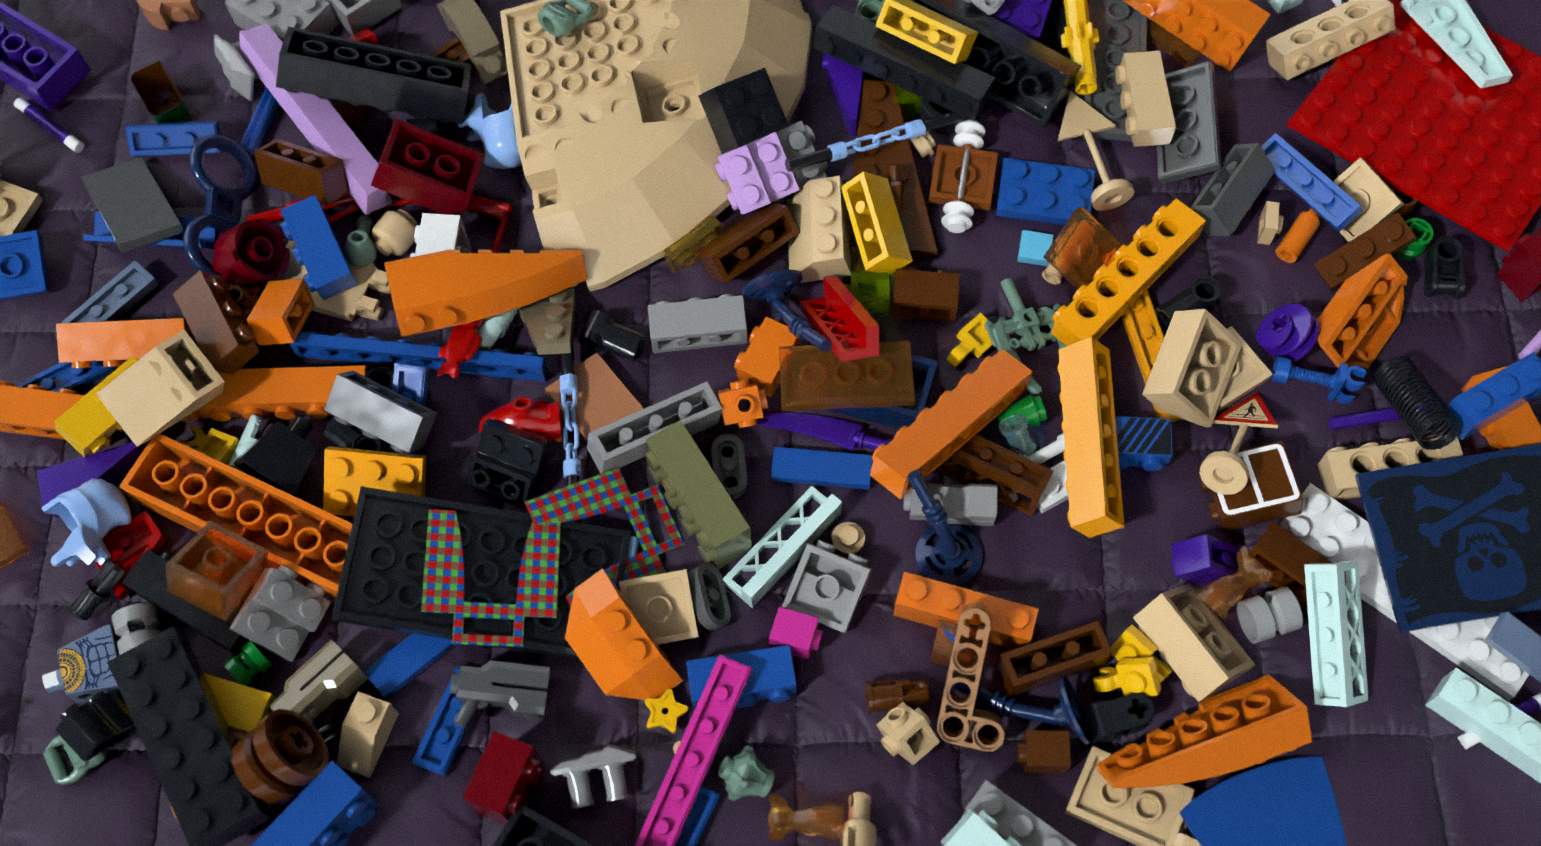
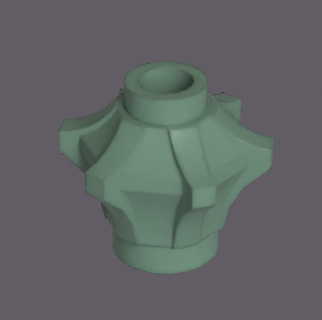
M746 745L740 754L732 758L728 756L724 758L719 769V777L725 780V790L729 793V800L736 801L744 796L757 795L764 798L772 787L774 771L766 768V765L756 757L753 748Z

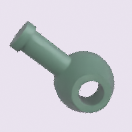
M368 216L358 217L357 230L348 235L344 253L347 261L354 266L368 265L377 257L375 244L369 237L373 221Z

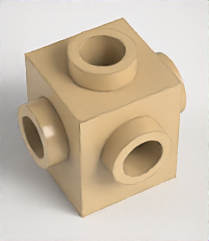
M903 702L890 710L876 724L884 736L880 741L885 749L892 756L899 754L912 765L916 764L939 743L938 738L930 727L931 721L921 709L913 710Z

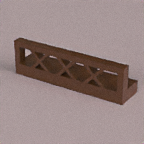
M977 434L935 469V471L964 485L989 484L986 478L996 481L999 485L997 486V501L1031 517L1036 511L1040 498L1053 474V470ZM956 464L966 467L969 472L958 469ZM1016 493H1021L1031 498V503L1019 498Z

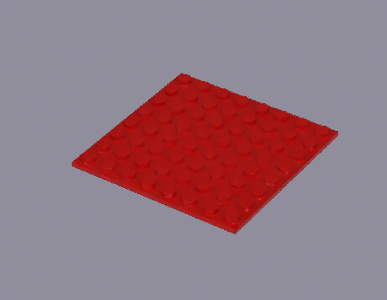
M1388 0L1393 4L1395 30L1340 55L1288 121L1287 126L1351 163H1354L1360 157L1363 158L1386 183L1395 186V188L1412 198L1418 199L1419 202L1509 253L1541 205V57L1495 33L1491 29L1482 26L1513 75L1508 83L1480 88L1400 6L1402 0Z

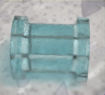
M1021 414L1011 415L1000 422L999 430L1002 435L1006 436L1009 444L1007 449L1026 457L1036 450V441L1029 435L1027 417Z

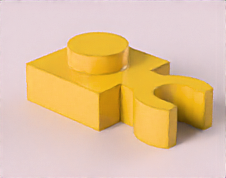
M190 426L189 428L193 435L196 436L192 441L187 442L182 439L179 441V443L226 465L231 461L239 443L237 437L213 428L205 435L198 426Z

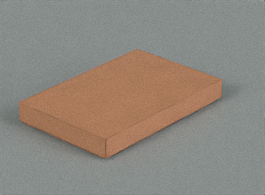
M597 352L574 368L578 384L577 405L575 407L576 424L579 428V434L587 443L590 432L644 409ZM559 378L546 387L545 391L553 402L560 403L562 413L564 414V408L561 404ZM566 395V401L572 402V395ZM569 410V422H571V411H570V410Z

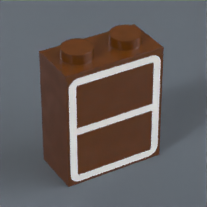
M1283 441L1238 451L1237 456L1242 458L1249 470L1248 482L1242 491L1229 495L1216 493L1203 483L1200 473H1198L1202 493L1208 492L1211 501L1207 502L1210 519L1212 522H1218L1221 532L1299 515L1302 512L1304 499Z

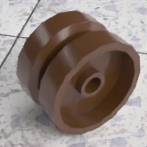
M277 709L270 712L257 724L255 729L245 734L232 750V764L239 780L254 796L270 804L283 805L291 801L329 763V751L324 738L316 727L304 716L286 709Z

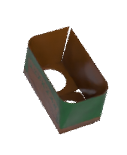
M160 60L132 74L131 82L156 123L192 122V118L180 93ZM161 89L169 90L172 93V99L167 105L156 106L152 103L151 99L156 91Z

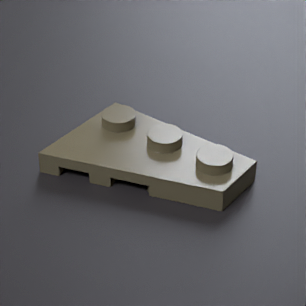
M565 289L518 308L521 319L528 328L529 336L538 355L571 353L576 305L575 289Z

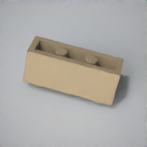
M1160 51L1124 53L1120 66L1116 67L1115 77L1116 83L1121 84L1122 87L1120 103L1122 110L1127 112L1125 128L1127 135L1132 137L1133 147L1170 144L1176 125Z

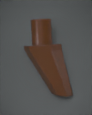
M900 164L887 165L888 181L897 211L901 213L904 179H900Z

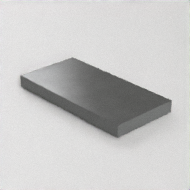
M1211 61L1165 74L1176 129L1170 144L1156 145L1158 180L1161 184H1166L1221 170L1214 65Z
M142 157L82 176L88 193L121 253L183 232L180 221Z

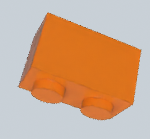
M304 278L269 281L246 320L258 346L295 342L315 304Z
M765 317L761 326L756 325L749 338L750 345L746 352L741 351L739 353L734 368L737 371V380L749 379L750 384L756 383L758 390L764 389L765 394L772 398L800 348V339L790 333L788 326Z

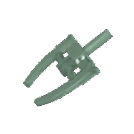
M1012 278L1004 279L1000 284L1014 315L1009 320H1005V317H1000L997 323L987 321L984 324V329H986L993 346L997 347L998 352L1003 349L1021 362L1016 353L1019 347L1033 351L1036 347L1038 349L1043 348L1047 340L1051 342L1057 341L1060 349L1066 347L1065 344L1051 334L1054 325L1052 317L1061 305L1055 304L1052 309L1044 306L1039 308L1037 313H1035L1033 307L1026 309ZM1049 325L1051 331L1044 333L1039 328ZM1016 333L1017 336H1021V339H1010L1009 335ZM1031 376L1027 389L1035 396H1038L1042 388Z

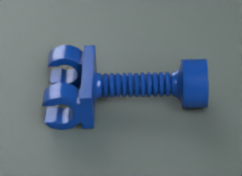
M1277 356L1272 369L1271 381L1285 384L1288 379L1296 378L1299 381L1328 387L1327 400L1333 401L1335 398L1341 404H1350L1356 396L1345 395L1341 389L1352 392L1360 390L1366 382L1354 381L1350 375L1364 378L1367 372L1360 366L1348 368V364L1341 363L1334 375L1324 374L1323 372L1295 367L1291 364L1290 358Z

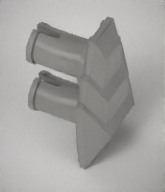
M214 35L215 55L223 67V73L230 81V87L249 101H253L254 80L259 77L240 54V41L230 44L218 35Z
M608 744L603 749L587 752L580 758L562 761L553 767L550 773L553 776L563 774V777H567L572 808L594 804L588 772L594 768L602 770L607 801L619 800L629 797L623 765L628 761L634 760L636 752Z

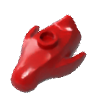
M519 397L513 402L483 416L479 422L480 433L482 432L483 423L490 418L546 441L555 440L556 442H563L564 425L559 402L549 404L546 400H531L528 397Z

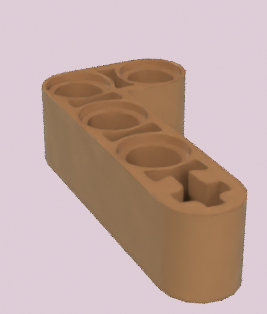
M970 603L962 609L959 616L938 717L937 731L939 736L948 743L992 752L997 750L1004 741V723L997 714L974 708L991 629V614L985 605ZM973 614H979L980 621L984 623L978 624L975 638L968 637L970 621L966 619H971ZM963 648H972L977 652L978 658L972 663H965L959 658L958 652ZM957 682H963L970 687L971 691L967 696L958 697L952 692L951 686ZM949 717H957L963 722V727L960 730L952 731L945 726L944 721ZM984 725H992L997 728L998 734L994 738L986 739L980 735L979 729Z

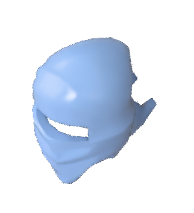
M478 94L475 98L474 108L463 117L462 124L458 123L459 128L468 125L473 129L467 136L468 141L481 140L485 151L484 164L487 167L495 169L519 167L522 163L517 146L512 103L509 110L496 113V111L491 110L487 106L485 94Z
M90 479L75 489L59 494L41 508L45 514L59 515L66 526L72 531L63 547L51 558L50 562L53 566H61L64 563L68 566H73L80 559L88 566H91L95 561L104 566L111 558L103 543L104 536L113 528L129 525L132 521L130 508L123 493L114 484L108 483L103 479Z

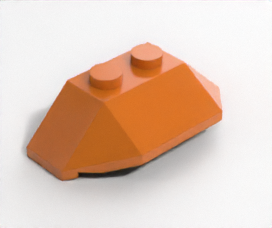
M1390 253L1384 254L1346 279L1317 319L1320 330L1317 338L1319 345L1338 368L1341 363L1348 364V368L1351 366L1369 368L1400 324L1404 303L1403 286L1407 285L1408 276Z
M603 568L574 589L565 639L605 695L640 700L660 698L667 689H673L684 681Z

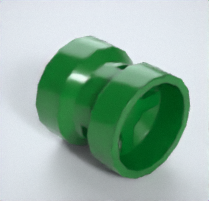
M1411 218L1406 221V224L1415 234L1416 241L1395 253L1401 259L1411 261L1418 259L1433 238V228L1427 221L1420 218Z
M251 640L242 646L241 652L237 656H230L222 663L230 674L240 684L245 686L252 684L254 677L259 672H266L273 666ZM243 661L251 668L250 670L242 663Z

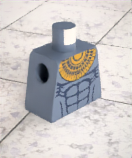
M110 624L105 625L58 650L57 656L60 669L45 673L42 676L44 687L49 694L64 689L66 696L77 703H85L100 691L107 693L112 690H118L120 692L107 663L119 656L117 649L119 638L115 636L113 626Z

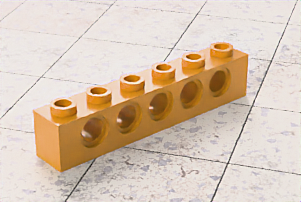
M1177 198L1168 207L1162 205L1154 214L1153 222L1149 226L1142 225L1134 234L1133 241L1128 246L1123 244L1113 256V261L1108 266L1103 264L1094 274V280L1088 286L1083 284L1074 294L1073 301L1068 306L1063 304L1052 317L1054 325L1051 334L1066 346L1089 337L1098 340L1196 241L1201 234L1206 220ZM1122 273H1127L1131 277L1125 276ZM1101 293H1107V294L1111 295L1112 297H1106V296L1102 295ZM1080 313L1089 314L1091 317H1084Z

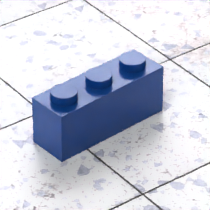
M316 195L280 210L285 220L280 225L287 239H293L296 248H293L292 252L299 266L305 265L308 274L303 275L311 293L317 291L324 301L358 285L325 209Z
M1532 352L1453 398L1447 407L1459 420L1461 426L1457 436L1461 441L1541 394V359L1535 352Z
M790 645L723 655L753 669L737 708L750 707L755 705L757 700L770 699V702H783L791 698L790 695L796 694V680ZM718 656L686 661L694 710Z

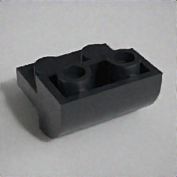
M489 418L483 423L478 451L471 456L466 485L526 508L524 502L534 499L544 479L548 466L544 464L549 441Z

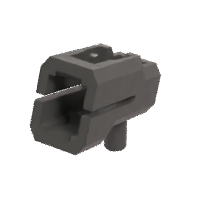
M491 660L481 668L461 666L460 673L453 672L450 694H457L456 702L463 703L453 722L462 728H466L476 709H484L487 706L508 708L514 717L543 720L550 667Z

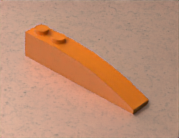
M449 249L384 263L401 337L496 316L529 305L587 280L582 250H540L539 253H524L523 250H510V253H492L491 250H478V253H461L460 249Z
M1266 675L1198 703L1199 710L1190 715L1185 712L1173 718L1174 725L1164 731L1156 728L1149 732L1144 743L1140 745L1131 743L1097 763V771L1112 788H1146L1203 780L1241 770L1255 764H1261L1270 758L1294 751L1298 747L1312 742L1307 706L1272 676Z

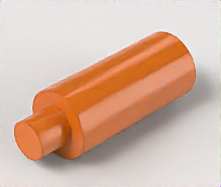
M1310 208L1308 212H1301L1275 250L1279 259L1286 263H1294L1320 226V220L1318 219L1320 216Z

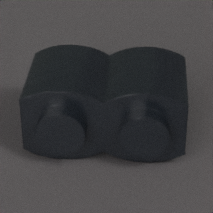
M112 690L107 693L100 691L85 704L79 705L75 703L60 715L62 721L55 729L82 761L90 760L106 749L119 745L137 731L122 694L118 690Z

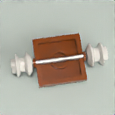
M970 119L958 123L955 127L957 135L954 137L953 142L957 147L937 144L929 202L944 204L943 212L946 215L942 217L941 223L953 233H962L971 228L972 220L970 217L973 216L974 209L990 211L998 152L979 150L984 145L982 137L985 135V128L978 121Z

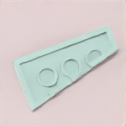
M1466 0L1401 1L1400 6L1480 88L1509 82L1513 74Z

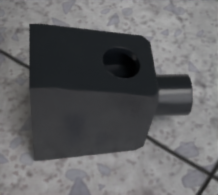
M299 416L295 417L289 427L277 422L267 429L233 464L246 474L294 496L316 452V448L304 440L313 426Z

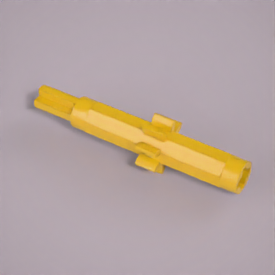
M1064 0L1067 27H1064L1065 34L1061 35L1062 48H1067L1071 60L1081 65L1074 80L1076 93L1088 95L1097 90L1094 50L1096 49L1095 43L1100 42L1098 28L1093 29V24L1090 22L1087 0Z

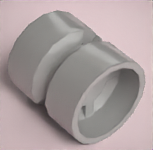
M1287 587L1268 591L1264 594V598L1256 595L1237 603V615L1241 628L1248 640L1253 644L1274 638L1276 631L1284 635L1302 628L1303 617L1300 605L1295 595Z
M133 604L123 607L112 614L114 634L119 638L117 641L119 655L162 633L158 631L161 628L158 607L154 604Z

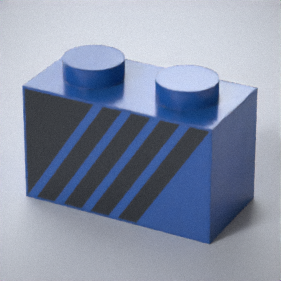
M1115 416L1120 469L1131 466L1142 467L1147 471H1158L1166 468L1172 457L1171 419Z

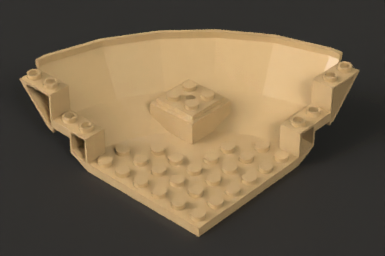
M538 0L500 11L517 146L524 176L532 190L533 214L544 250H582L587 280L584 281H586L590 292L606 288L674 252L730 205L727 193L732 192L728 180L722 182L715 168V164L720 162L718 156L722 153L698 96L716 86L766 68L783 113L789 123L805 90L813 32L809 13L803 11L801 0H585L594 6V15L590 20L577 25L568 35L563 37L551 35L538 21V12L544 7V4L557 0ZM565 5V7L571 10L572 12H576V14H583L578 10L574 9L573 7ZM676 107L679 108V109H677V110H675V111H671L673 108H676Z

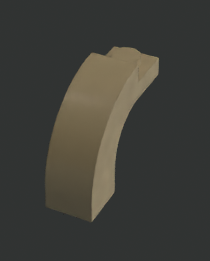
M445 0L436 4L449 31H453L458 36L466 49L483 84L508 73L507 62L498 46L499 42L474 0Z

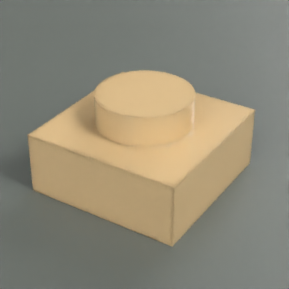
M1266 202L1259 217L1258 244L1270 245L1275 234L1281 233L1283 216L1279 215V202Z

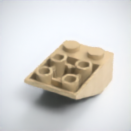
M182 330L153 348L96 393V395L136 447H139L223 394L225 381L187 332Z

